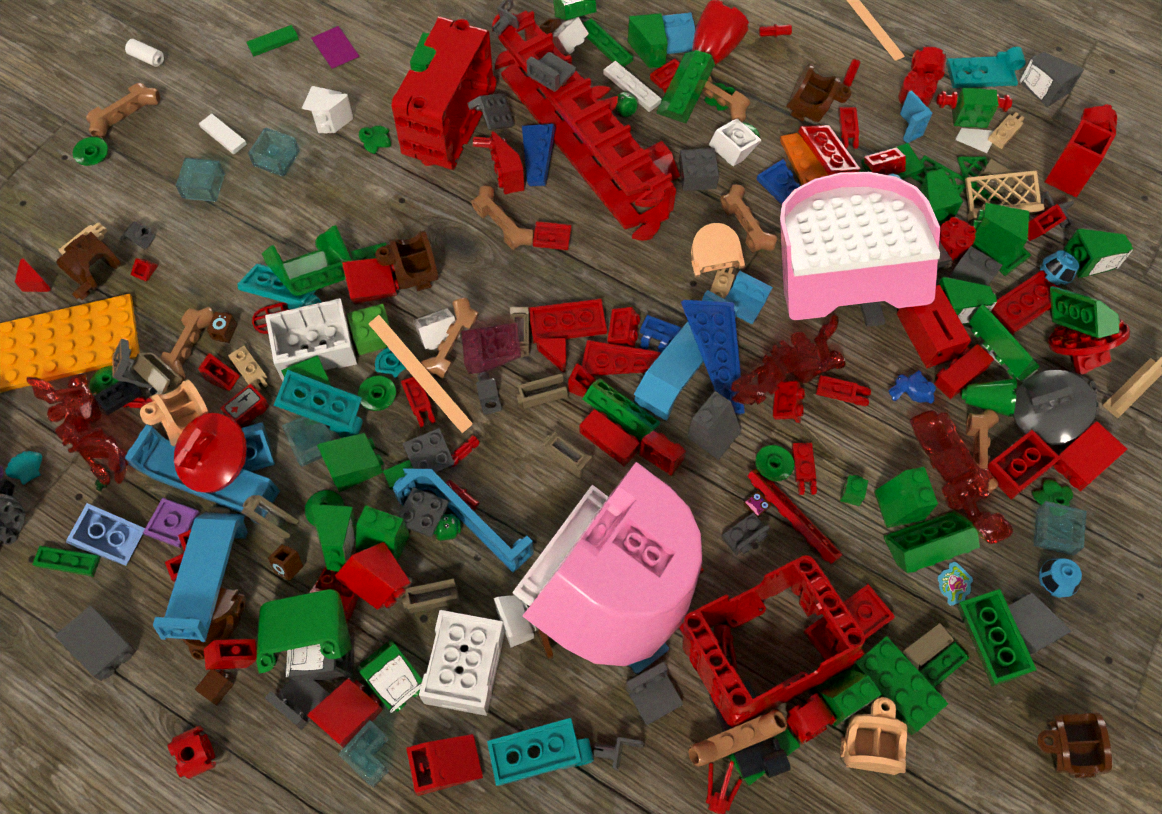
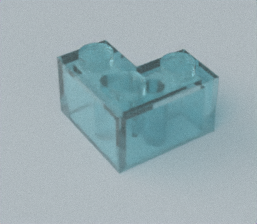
M369 720L338 755L372 788L389 772L374 757L389 738Z

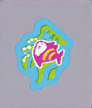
M956 562L949 563V569L942 571L938 576L940 591L944 596L948 597L947 603L949 605L965 601L966 595H969L971 592L970 584L973 582V578Z

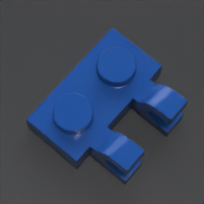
M647 315L640 329V333L644 334L641 339L640 348L647 350L651 338H655L661 341L658 346V352L662 353L682 327Z

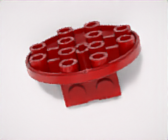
M1119 319V333L1096 338L1074 329L1060 326L1056 327L1049 336L1048 345L1050 350L1055 353L1073 356L1075 372L1083 375L1096 367H1101L1111 362L1110 350L1129 339L1130 329L1122 319Z
M219 413L203 414L188 423L179 435L174 450L175 470L182 483L188 488L202 493L217 492L230 485L239 475L246 461V439L241 427L232 418Z

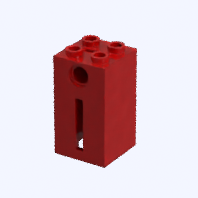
M1082 119L1044 183L1077 198L1103 160L1116 134Z
M936 285L935 299L931 304L899 308L897 312L900 322L926 369L952 361L955 358H960L971 342V338L940 285Z

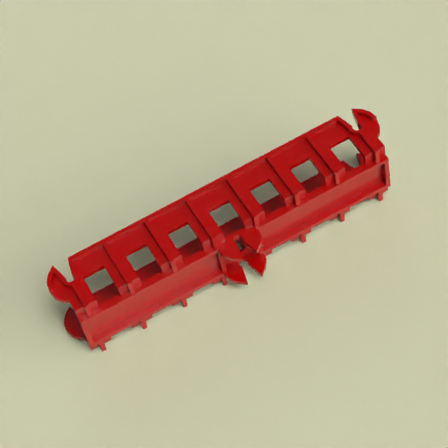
M524 11L518 15L511 13L517 17L519 28L516 29L512 25H508L502 34L498 35L500 42L507 50L500 53L496 58L495 70L507 67L501 72V77L540 125L554 124L556 129L553 142L621 226L626 230L639 226L641 223L645 224L632 234V239H652L658 233L660 223L669 219V213L674 208L676 188L672 183V174L665 175L651 159V150H644L630 134L631 126L629 124L624 126L617 120V116L615 117L612 114V111L617 106L618 96L597 101L611 90L610 87H591V79H584L577 71L556 92L531 77H526L519 68L522 67L527 73V60L530 57L541 60L550 52L571 65L572 57L570 55L565 57L553 43V34H546L535 23L533 11L529 13ZM499 14L495 16L492 27L500 19ZM525 29V41L517 33ZM537 89H540L541 92L546 96L545 99L537 91ZM555 111H558L560 113V115L564 118V121L560 119V117L555 113ZM574 133H576L578 137L583 141L582 144L574 136ZM593 156L601 163V167L592 158ZM614 179L622 190L619 191L611 180ZM635 202L636 206L653 208L639 215L631 204Z

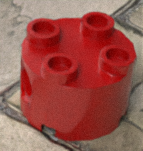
M924 47L922 51L918 49L912 56L911 71L932 73L935 76L936 84H938V81L945 74L946 54H943V50L936 47Z
M910 71L905 77L898 95L900 103H904L908 92L913 91L926 107L929 106L937 89V84L934 80L935 76L932 73Z
M1105 104L1092 108L1088 107L1083 110L1081 120L1084 119L1116 134L1117 113L1112 109L1111 105Z
M956 217L950 218V220L941 225L939 241L952 258V261L958 258L960 260L973 245L976 229Z
M817 693L806 700L807 703L802 708L800 705H797L786 716V722L801 744H804L805 741H810L827 729L826 725H833L837 721L831 709Z
M201 726L173 737L172 742L167 745L171 756L175 755L178 764L175 765V768L180 778L185 776L191 779L216 767V762H212V759L216 758L207 734L202 735L200 733L204 730ZM191 749L194 750L193 758L190 756Z

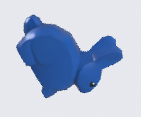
M918 370L908 377L903 374L899 375L896 378L895 386L889 389L888 392L892 396L893 401H897L906 392L912 401L932 404L935 400L934 392L936 386L932 382H928L921 374L922 372Z

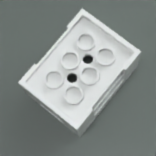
M341 298L265 315L273 362L282 381L284 376L281 370L317 355L324 370L357 364L349 323ZM322 342H327V345H326V344H325V345H320V344H321Z
M439 610L433 649L427 674H424L419 696L423 703L427 705L487 716L505 634L503 621ZM467 645L469 647L468 651L465 653L461 652L460 650L461 646ZM458 666L463 667V673L457 674L455 672Z

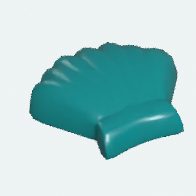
M389 348L382 350L375 358L376 372L392 374L396 378L406 369Z
M24 451L21 454H17L8 463L5 473L8 477L18 479L25 485L30 480L41 475L39 468L43 456L33 451Z

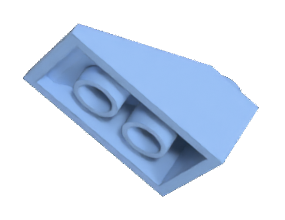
M86 503L66 543L126 566L145 528Z

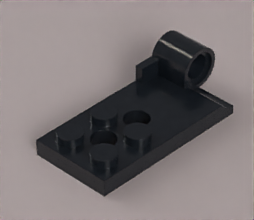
M743 682L752 699L756 698L750 682ZM709 695L723 732L734 728L726 723L719 709L714 704L711 695ZM774 737L733 753L743 779L765 771L768 778L791 770L786 753L781 749L777 738Z

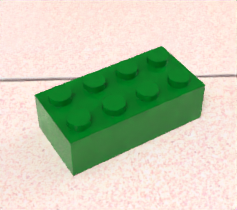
M887 636L851 667L855 671L869 675L882 694L878 698L885 697L893 701L896 707L895 717L907 725V731L911 735L918 732L948 705V702Z

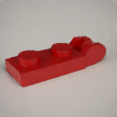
M839 107L838 114L842 144L847 149L849 145L848 138H853V149H858L859 126L857 108Z
M820 375L816 395L855 403L859 406L869 405V399L856 395L857 393L858 395L870 396L871 390L869 388L860 386L857 383Z
M414 377L402 380V387L420 428L424 426L423 418L420 415L422 412L427 411L429 421L431 423L436 422L424 388Z
M793 443L792 456L799 495H804V482H809L811 495H816L817 483L812 443Z

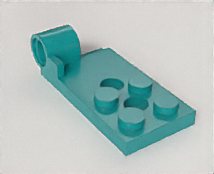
M1012 47L1006 52H998L995 57L948 58L946 65L952 88L1017 86L1018 81L1015 71L1023 68L1026 65V60L1021 47Z
M256 264L237 284L238 290L287 303L290 310L322 303L316 295H313L315 291L301 296L291 294L268 266Z
M287 370L273 406L330 426L329 430L339 433L341 438L358 435L363 424V420L356 416L362 397ZM301 391L305 397L298 398L294 392ZM319 398L323 401V404L317 405L313 399Z
M572 718L487 741L496 786L559 769H567L594 762L589 738L576 739ZM532 746L540 748V754L537 758L529 756V750ZM515 751L519 754V760L515 764H510L508 762V755Z

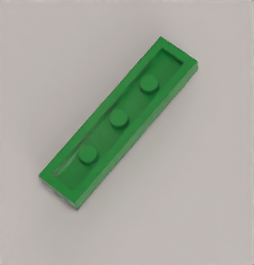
M592 18L583 23L589 33L586 38L612 62L616 61L622 67L633 62V57Z

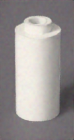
M130 39L126 44L125 50L128 55L152 66L158 67L164 61L163 53L160 50L140 41Z

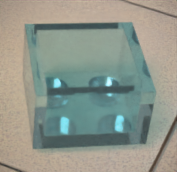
M265 127L249 150L248 155L253 166L284 177L300 150L296 138Z
M185 157L176 188L182 199L216 202L225 173L219 161Z
M301 417L282 425L293 453L301 467L323 458L317 445L332 441L325 424Z
M1045 501L1037 509L1033 546L1073 556L1084 548L1087 511Z

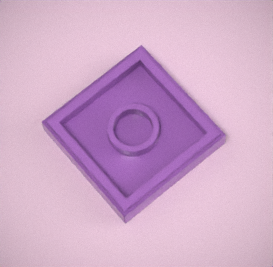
M162 498L143 534L181 548L182 545L178 535L192 529L194 519L199 516L200 512Z

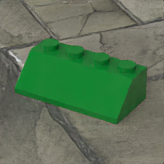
M698 50L684 54L656 111L657 114L685 124L687 123L715 66L711 54Z
M1050 287L1052 322L1096 338L1119 333L1120 320L1118 314L1103 302L1058 287Z
M982 304L969 322L973 327L970 329L977 338L981 336L984 339L982 344L989 352L993 349L997 354L994 358L1001 365L1005 363L1009 367L1007 372L1013 379L1018 378L1020 381H1023L1040 366L989 309Z
M956 511L884 536V540L896 564L907 574L980 548L977 526Z
M1001 589L959 602L957 608L992 687L1015 680L1037 670Z

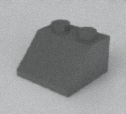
M971 246L949 278L989 286L1003 265Z

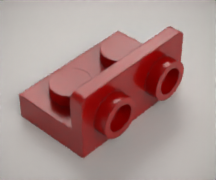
M897 148L864 157V163L873 173L889 175L906 171V156Z
M633 307L612 309L607 339L609 344L627 343L630 347H635L638 339L637 329L640 324V316Z
M798 381L775 383L773 418L775 420L794 419L796 423H801V416L804 415L802 399L805 398V390Z

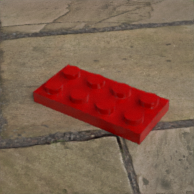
M829 125L800 126L799 134L828 175L860 171V167Z
M1043 270L999 298L991 310V313L1012 335L1051 309L1050 287H1060L1045 278L1047 274Z
M601 299L529 308L533 343H536L539 338L571 339L607 334Z
M869 584L843 602L863 631L865 640L895 618L894 614ZM823 616L805 629L804 634L826 660L836 656L838 652L837 650L830 652L821 638L827 625V621Z

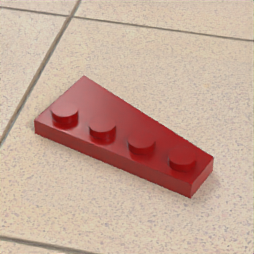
M587 340L582 367L591 376L646 373L660 356L661 352Z

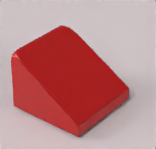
M136 258L131 276L148 281L158 265L145 259Z

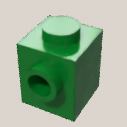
M849 475L843 484L840 501L860 506L865 499L869 480L863 479L859 475Z

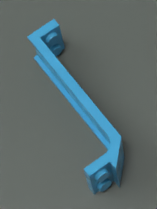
M709 290L705 292L702 301L728 302ZM734 305V312L736 318L737 313L739 311V307ZM689 322L683 326L646 371L634 393V402L664 420L669 418L680 392L704 363Z
M147 424L125 456V459L129 462L128 465L154 480L238 512H242L245 500L251 497V495H260L273 504L280 492L278 487L269 478L241 469L239 475L230 485L220 491L202 493L188 488L182 483L175 470V446H172L170 441ZM258 505L254 512L264 518L268 513Z
M403 469L405 477H401L395 482L393 490L398 502L402 506H404L413 487L422 491L433 492L437 497L448 500V508L513 573L534 554L533 541L528 536L524 539H518L513 544V549H511L432 469Z
M204 512L194 519L164 617H155L153 627L161 640L177 638L195 639L201 642L206 641L234 538L246 539L247 529L243 522L244 514Z

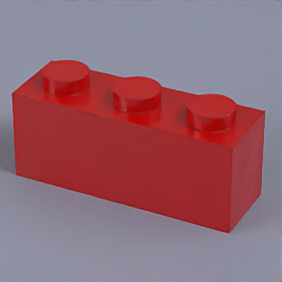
M978 344L972 349L968 347L962 353L960 359L955 358L949 364L950 367L947 370L943 368L936 375L938 379L934 385L951 400L962 391V388H965L967 384H970L988 369L994 358Z
M594 409L579 425L580 434L623 467L639 451L640 443L634 435H629L623 431L619 424L611 422L603 412H598Z

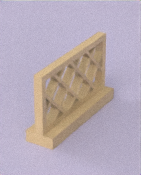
M1037 171L978 176L965 179L969 207L968 222L977 219L979 209H982L985 203H990L989 201L993 196L1002 201L999 205L1027 210L1029 215H1038L1045 211L1044 204H1041ZM1025 176H1032L1033 183L1030 187L1022 181ZM1008 178H1012L1017 182L1013 188L1004 183ZM990 180H995L999 183L995 190L987 185ZM971 182H978L982 185L978 192L972 189ZM1019 184L1027 190L1023 196L1014 191ZM1001 186L1009 191L1005 198L997 193ZM983 188L992 193L987 200L979 194ZM1028 192L1034 195L1035 202L1030 203L1024 198ZM1011 194L1019 199L1016 204H1011L1007 201ZM976 197L984 202L981 208H974L973 201Z
M1162 357L1157 362L1150 358L1102 406L1116 418H1119L1162 375Z

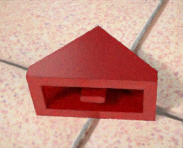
M22 258L19 262L15 278L16 285L22 292H49L51 289L47 283Z
M539 338L536 341L537 350L564 373L566 371V338Z
M208 353L198 368L205 381L227 391L232 389L240 375L210 353Z
M576 364L568 379V392L584 397L596 379L581 365Z

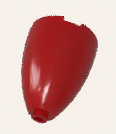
M712 0L708 2L700 16L694 33L692 51L698 50L711 54L715 65L720 63L743 40L749 30L748 19L736 7L731 9L723 5L722 1Z

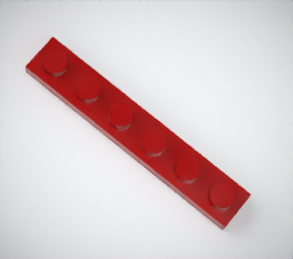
M758 469L752 470L747 475L752 485L764 493L766 500L778 508V512L792 523V527L796 531L803 534L807 543L815 547L825 561L832 564L843 555L772 480L763 477Z

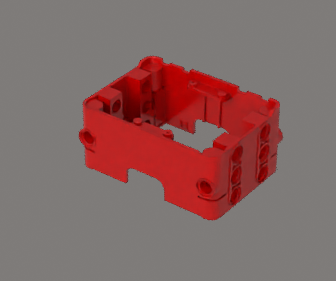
M439 16L424 43V46L435 49V56L425 71L416 72L409 69L397 93L393 96L391 106L401 154L421 160L425 166H432L434 164L454 170L457 166L455 161L459 159L463 151V145L468 144L483 115V112L477 111V109L469 110L467 103L479 96L493 95L497 80L493 76L489 30L469 25V22L465 19L454 21Z
M806 555L764 575V579L760 584L734 598L728 599L729 596L726 594L688 613L684 618V623L679 627L683 634L682 648L685 654L689 657L692 666L699 674L724 720L731 727H736L753 720L851 668L854 662L864 655L862 646L865 642V635L816 561ZM791 587L795 595L801 596L799 605L807 617L814 613L817 616L821 614L824 616L827 625L821 638L830 652L837 650L838 654L822 662L813 673L808 675L806 672H800L772 687L771 690L752 699L733 666H730L718 645L719 642L711 628L727 621L731 628H737L765 613L766 606L763 603L765 599L773 597ZM714 660H719L721 665L714 666Z

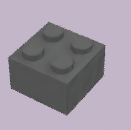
M715 148L680 150L678 164L682 191L717 189L719 172Z

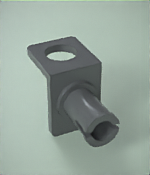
M503 0L497 7L500 19L492 29L498 35H501L508 25H512L516 29L519 28L517 17L509 13L514 6L513 0ZM509 2L508 7L504 9L506 3Z
M1049 191L1044 192L1040 196L1041 204H1044V210L1055 205ZM1045 198L1048 200V207L1044 203ZM1073 201L1059 205L1067 217L1066 220L1060 223L1061 228L1073 223L1066 211L1074 204Z
M134 221L122 234L120 240L127 237L145 250L155 238V235L151 233L150 228L146 229V225L141 226Z
M487 372L479 373L477 376L479 382H476L483 414L487 415L502 411L495 378L490 379ZM494 402L496 406L494 408H487L486 404Z
M618 737L615 746L596 743L594 757L612 759L614 770L619 771L623 745L644 748L645 744L643 741Z

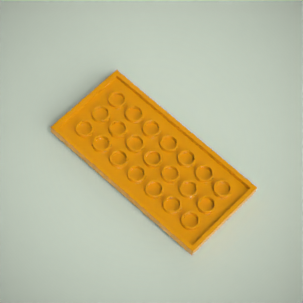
M126 294L0 323V393L112 366V356L120 339L129 341V349H131L129 358L135 360L140 351L132 296Z

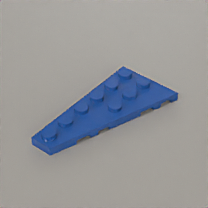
M696 300L681 301L715 391L731 401L736 415L744 414L734 303Z

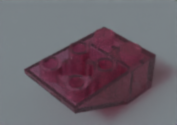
M517 323L462 331L464 365L468 374L487 372L521 357Z

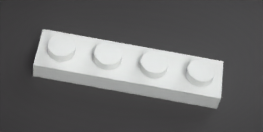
M614 61L603 70V74L624 92L631 94L648 112L660 105L662 99L618 62Z

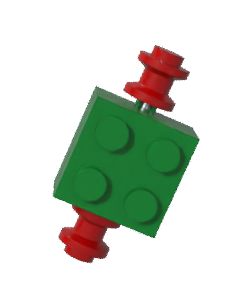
M962 88L959 96L957 92L947 95L946 91H942L941 94H938L936 101L939 108L950 105L953 124L960 127L987 128L997 108H1002L1003 112H1007L1012 106V98L1009 95L1005 94L1003 98H999L997 90Z

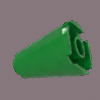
M1005 379L967 384L966 388H962L961 399L965 400V404L985 410L991 409L998 414L1013 417L1016 404L1014 388L1017 389V380Z

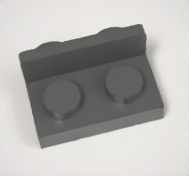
M752 513L722 534V539L736 556L741 552L745 554L753 548L752 544L756 541L761 543L769 536L770 526L768 524L764 526L758 517Z

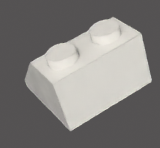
M579 17L561 22L562 24L552 32L553 43L562 54H571L575 50L574 47L582 44L585 41L584 38L589 34Z
M313 94L311 111L318 133H335L353 119L348 94Z
M735 119L717 129L709 145L715 148V151L729 164L735 166L755 149L761 142V139L741 121Z
M448 308L413 320L422 345L425 349L429 350L437 348L442 340L446 341L449 335L446 333L451 323L455 324L456 322L454 315Z
M515 595L494 598L496 610L500 621H503L510 647L534 639L535 625L523 617V614L528 609L527 604Z

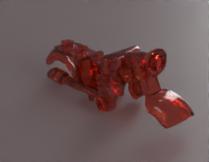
M833 315L830 318L829 324L820 328L817 337L814 339L815 344L806 338L805 333L796 332L791 335V343L794 347L789 346L784 340L779 342L782 345L780 348L774 345L772 347L773 350L770 351L773 356L768 357L764 355L762 362L765 365L759 366L749 374L742 375L732 383L731 390L738 393L733 395L731 400L740 404H750L751 406L754 403L759 405L767 398L766 394L772 395L780 389L778 385L787 377L786 373H793L801 383H808L820 373L831 369L844 368L846 363L843 355L835 350L829 352L827 341L837 330L839 317ZM758 375V385H749L752 379Z
M77 374L73 376L68 382V388L55 390L50 383L41 378L27 377L26 381L32 385L34 396L37 399L44 400L48 404L61 402L51 406L48 409L47 415L50 422H58L65 418L64 423L58 426L55 432L63 440V446L73 444L68 449V452H79L84 461L91 467V473L102 485H108L111 477L92 458L109 460L108 467L115 473L114 479L116 483L121 484L127 472L128 462L125 459L127 453L123 448L119 449L116 440L112 436L108 437L101 427L92 429L91 425L101 419L102 413L88 387L87 375Z
M929 410L912 417L910 423L920 446L930 457V464L933 469L936 468L946 481L941 490L946 497L948 508L956 510L965 509L970 522L973 523L974 528L978 532V536L980 535L989 544H994L1010 537L1013 534V528L1001 513L991 515L990 512H980L976 502L980 498L985 499L990 496L988 482L993 477L988 468H979L956 432V425L948 413L941 412L937 414L936 411Z

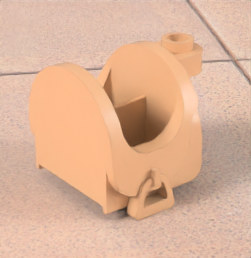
M711 223L697 232L691 248V262L695 278L700 277V274L730 267L738 268L739 266V269L745 267L739 237L732 228L721 223Z
M190 380L183 381L177 389L167 394H154L150 396L153 402L144 405L140 410L141 419L145 424L154 425L161 422L172 446L176 445L179 435L188 423L203 414L209 413L202 397Z
M885 697L878 698L872 703L871 714H858L849 719L845 738H841L840 757H844L846 767L892 775L906 772L907 725L895 719L896 707L892 700ZM881 705L886 706L887 711H884Z

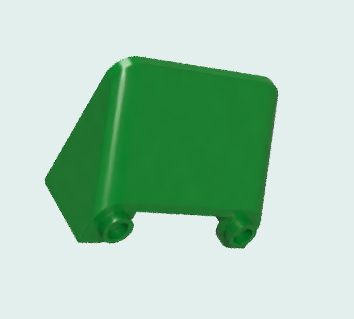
M336 225L317 236L315 240L317 251L286 261H282L274 245L269 246L262 253L268 267L290 293L295 296H301L346 280L342 262L352 261Z
M334 589L272 600L260 607L256 659L259 674L274 668L276 665V652L320 644V651L323 656L328 659H337L352 650L341 596Z

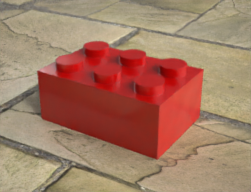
M1031 430L988 464V471L999 482L998 487L1012 500L1051 469L1061 458Z

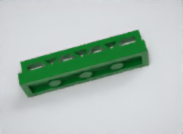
M600 378L591 384L582 399L597 411L606 414L611 421L619 424L640 442L644 436L655 430L661 423Z

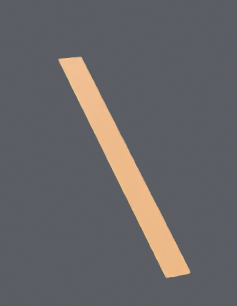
M847 0L895 61L905 57L860 0Z
M381 316L375 317L369 323L370 327L461 433L466 431L473 423Z

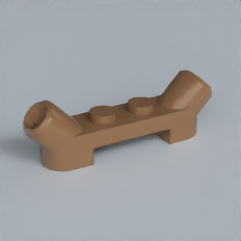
M709 76L702 90L704 94L710 99L712 97L716 99L721 106L729 107L732 121L738 119L743 122L746 119V109L751 104L749 99L738 91H735L731 96L712 84V78Z
M136 83L128 88L130 94L103 110L99 106L96 107L86 117L90 124V134L93 137L105 138L108 128L144 105H158L160 102L158 90L156 88H147L143 83Z
M738 184L732 185L729 193L720 197L722 208L727 216L735 214L747 232L745 243L752 252L761 249L773 251L777 236L762 231L758 220L754 219L750 208L742 201L745 189Z
M490 186L480 187L479 195L471 200L475 211L482 219L487 215L493 219L503 230L504 242L511 249L514 250L520 245L531 246L534 238L533 229L517 227L514 220L504 213L502 207L497 206L493 202L494 189Z
M466 297L454 300L452 303L457 320L455 324L451 323L446 332L449 334L446 341L442 340L437 350L440 351L438 355L421 360L420 362L431 375L436 374L441 378L446 376L453 364V361L447 359L461 331L464 326L472 329L478 318L479 312L471 308L469 299Z
M210 307L199 311L189 308L181 319L185 328L172 352H163L160 357L167 366L182 378L181 383L186 379L182 366L185 360L189 358L193 345L199 340V334L202 329L209 326L214 315Z
M987 409L981 414L970 413L966 422V435L974 436L973 463L966 469V485L977 486L986 495L999 486L997 479L988 471V464L990 463V455H988L990 437H988V430L999 421L997 413L991 409Z
M773 710L706 740L692 744L688 752L690 760L695 766L700 767L770 739L786 730V718L779 710Z

